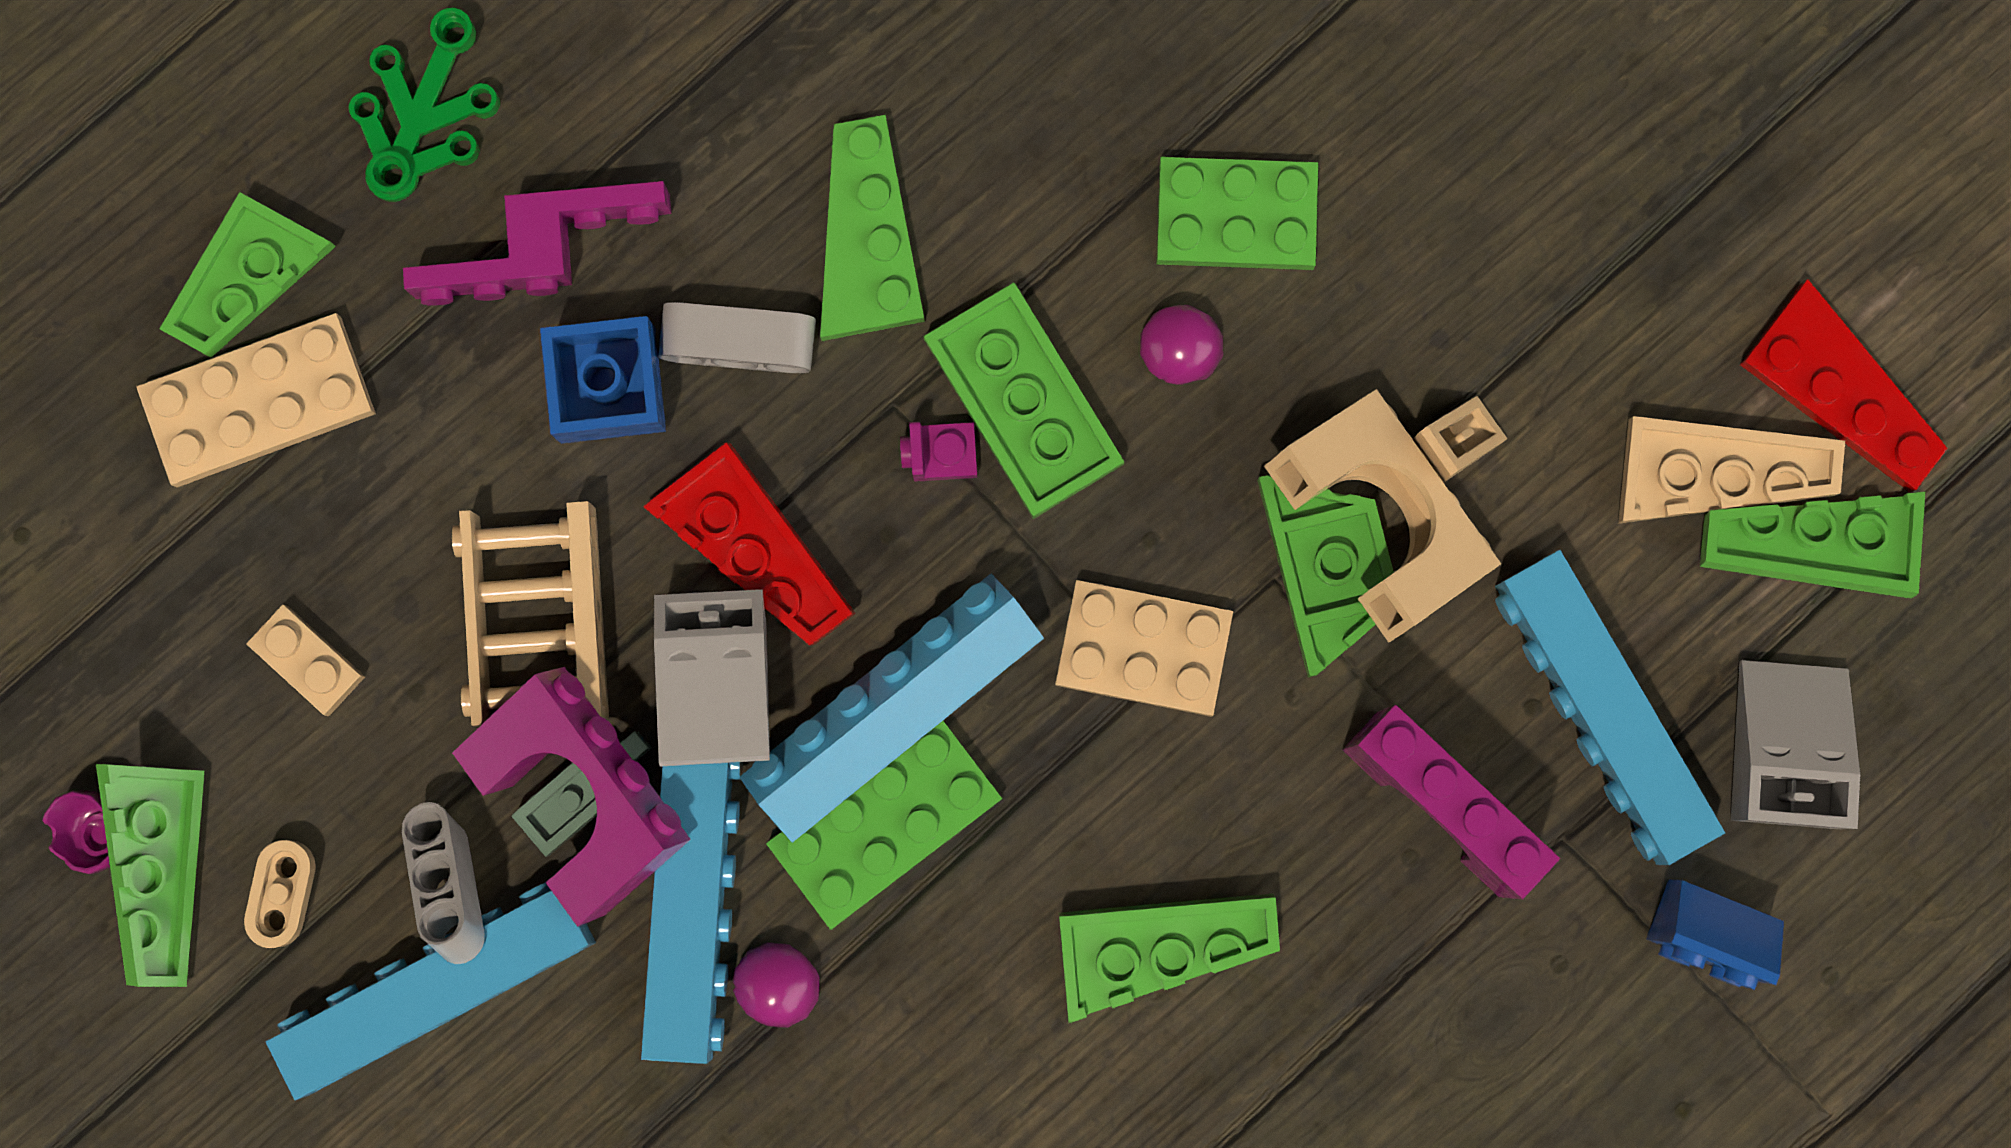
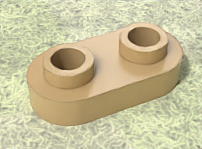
M292 840L273 842L265 847L258 857L244 925L249 938L261 947L277 948L292 943L302 931L316 865L312 852L300 842ZM287 857L294 859L297 865L295 874L289 878L281 871V864ZM275 910L282 912L285 917L284 926L278 931L274 930L269 923V917Z

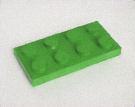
M1015 283L923 336L925 343L1033 519L1124 465V460Z
M942 721L793 843L781 832L766 844L829 929L832 930L996 805L1002 798L945 722Z

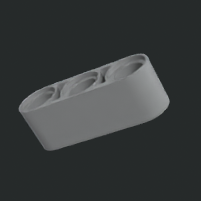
M666 303L663 305L658 358L682 364L783 373H809L811 371L816 319L809 315L792 312L690 303Z
M432 802L421 803L413 807L406 814L402 823V838L417 929L420 937L447 962L453 964L466 963L474 959L481 951L485 936L468 837L465 830L439 804ZM440 830V833L434 839L430 840L431 836L435 832ZM449 877L448 881L442 887L437 889L440 882L443 879ZM458 924L454 933L445 938L450 928Z

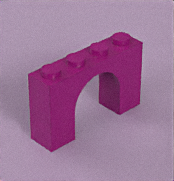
M565 667L535 674L452 754L483 796L513 787L549 753L565 757L585 774L596 799L597 818L594 832L587 845L546 882L578 927L609 913L691 839L682 828L678 814L673 808L662 801L649 783V777L645 769L638 762L632 760L618 741L617 733L612 724L599 715L585 696V689L581 682L575 676L568 673Z
M1397 705L1378 711L1342 749L1380 786L1390 785L1396 788L1432 817L1465 851L1466 854L1460 861L1498 897L1523 900L1561 859Z

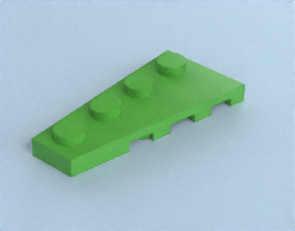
M881 115L834 124L821 341L925 322L886 116Z
M1925 492L1907 493L1901 497L1881 498V496L1859 497L1855 501L1828 503V500L1806 502L1804 505L1779 507L1777 504L1710 510L1704 516L1700 567L1912 599L1919 593Z
M96 764L126 985L137 987H187L205 771Z
M1273 893L1059 913L1069 1023L1086 1018L1087 1014L1111 1006L1115 1008L1133 1002L1134 998L1163 988L1168 990L1185 984L1186 980L1206 973H1217L1280 951L1276 897Z

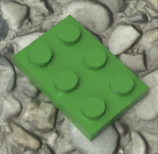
M1161 157L1159 165L1156 264L1314 270L1316 266L1318 162Z

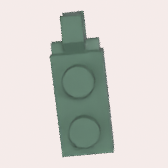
M634 731L621 742L623 748L632 760L636 762L652 749L639 731L637 733ZM572 763L513 813L512 818L544 856L548 857L597 816L595 795L585 774Z

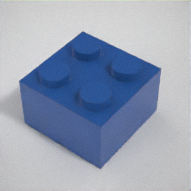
M647 316L540 328L550 433L556 440L562 444L666 432L656 329Z

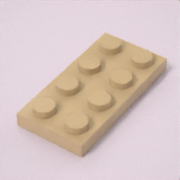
M337 313L137 386L169 482L174 487L183 486L376 414L342 318Z

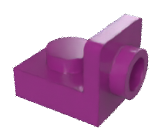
M909 422L910 436H900L902 468H912L914 482L977 478L974 422L921 426L920 422Z

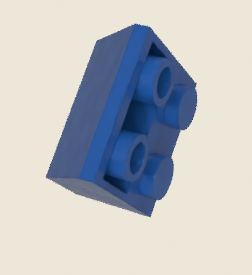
M1669 879L1646 940L1661 945L1658 955L1688 967L1692 965L1703 969L1706 963L1712 966L1709 976L1737 987L1743 986L1755 990L1758 982L1776 985L1778 982L1781 968L1784 921L1686 881Z

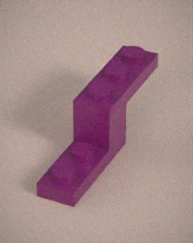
M659 181L506 195L504 198L509 258L403 268L404 289L415 299H421V304L424 305L450 304L453 302V296L473 294L474 299L481 301L499 300L506 297V291L526 289V293L532 296L556 294L559 292L558 286L572 285L568 223H574V227L578 229L602 228L606 226V220L627 218V223L629 224L655 223L659 220L658 215L671 214L670 193L665 183Z

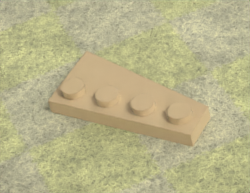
M1633 416L1628 419L1618 524L1705 513L1710 510L1752 507L1838 495L1841 493L1845 441Z

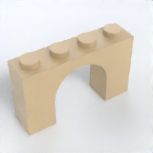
M1377 389L1287 446L1264 466L1294 510L1334 484L1346 480H1361L1374 484L1387 492L1399 505L1409 527L1410 546L1408 555L1396 572L1358 598L1388 642H1391L1501 565L1486 538L1475 528L1460 507L1456 496L1445 486L1430 465L1426 454L1415 444L1398 420L1393 408L1385 402Z

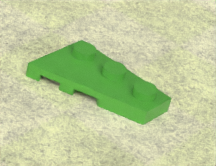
M239 192L159 329L211 358L336 246L325 238Z

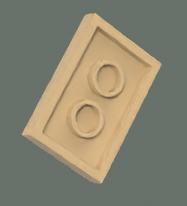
M1076 580L1055 686L1212 717L1214 715L1233 611Z

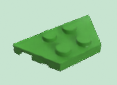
M1266 475L1259 477L1257 481L1309 678L1318 675L1376 625L1358 598L1392 575L1394 571L1375 499L1352 494L1343 495L1326 489L1294 510L1273 478Z

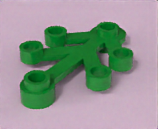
M446 8L439 11L433 17L430 33L437 45L414 98H412L403 76L404 59L397 49L390 45H381L376 47L370 55V66L377 76L382 79L401 125L393 146L382 126L381 120L384 116V108L376 96L368 92H361L350 100L349 113L361 126L373 155L366 167V182L369 189L382 200L397 202L406 199L415 191L419 176L453 162L460 166L474 163L479 156L480 148L475 138L466 131H455L448 136L446 143L416 154L414 153L422 136L473 115L482 119L490 118L499 110V96L490 85L485 83L475 84L469 88L466 94L435 106L457 55L469 50L476 38L474 24L468 15L460 9ZM460 27L464 29V35L461 40L457 42L447 40V34L452 28ZM384 56H395V64L391 69H379V62ZM482 93L491 95V103L486 108L480 109L474 106V101L478 95ZM363 103H374L375 108L371 116L366 118L359 117L358 110ZM463 140L469 141L471 144L470 151L464 156H456L454 154L455 145ZM391 169H400L402 171L400 181L392 185L387 184L385 181L387 172Z

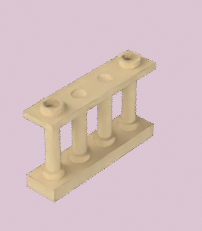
M588 501L567 503V517H560L559 523L481 529L480 516L470 510L459 511L460 525H455L452 528V545L455 557H462L469 685H462L461 705L464 716L471 717V726L480 727L492 716L491 710L499 709L522 687L490 688L488 656L567 650L568 655H576L577 676L575 677L583 685L585 696L601 717L609 718L596 508ZM561 544L562 549H569L571 570H563L562 576L484 582L482 550ZM564 597L565 602H573L574 623H567L566 629L487 635L485 603Z

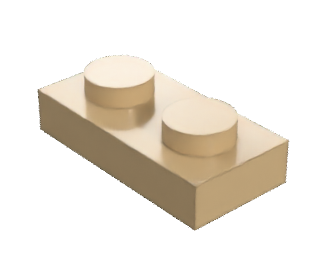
M282 605L247 642V645L325 716H330L365 678L358 669L286 605Z

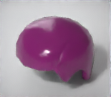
M1173 305L1154 313L1140 333V355L1150 373L1158 379H1162L1170 384L1183 385L1207 379L1213 374L1223 357V335L1210 315L1191 305Z
M74 790L56 797L44 813L42 820L52 830L53 839L49 850L64 860L65 864L73 871L94 874L110 868L100 793L91 790Z
M766 942L747 951L735 968L733 977L735 987L733 992L737 1002L748 1016L763 1025L788 1028L806 1019L818 1002V972L802 952L789 944Z

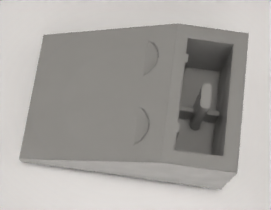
M763 589L654 595V652L659 766L770 760L767 626Z
M1739 661L1731 821L1827 829H1858L1860 767L1849 669Z

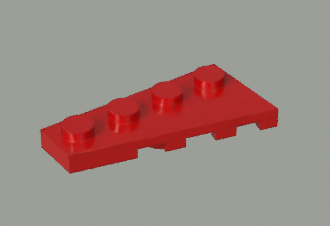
M1808 279L1801 283L1740 364L1836 438L1845 441L1848 447L1908 492L1918 489L1948 449Z
M731 443L722 445L643 506L653 516L661 519L673 529L683 541L719 568L718 570L734 583L739 584L745 590L763 589L765 609L808 645H815L856 614Z

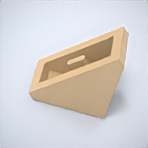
M1478 396L1428 425L1413 438L1415 444L1426 454L1430 465L1443 483L1507 440V437Z

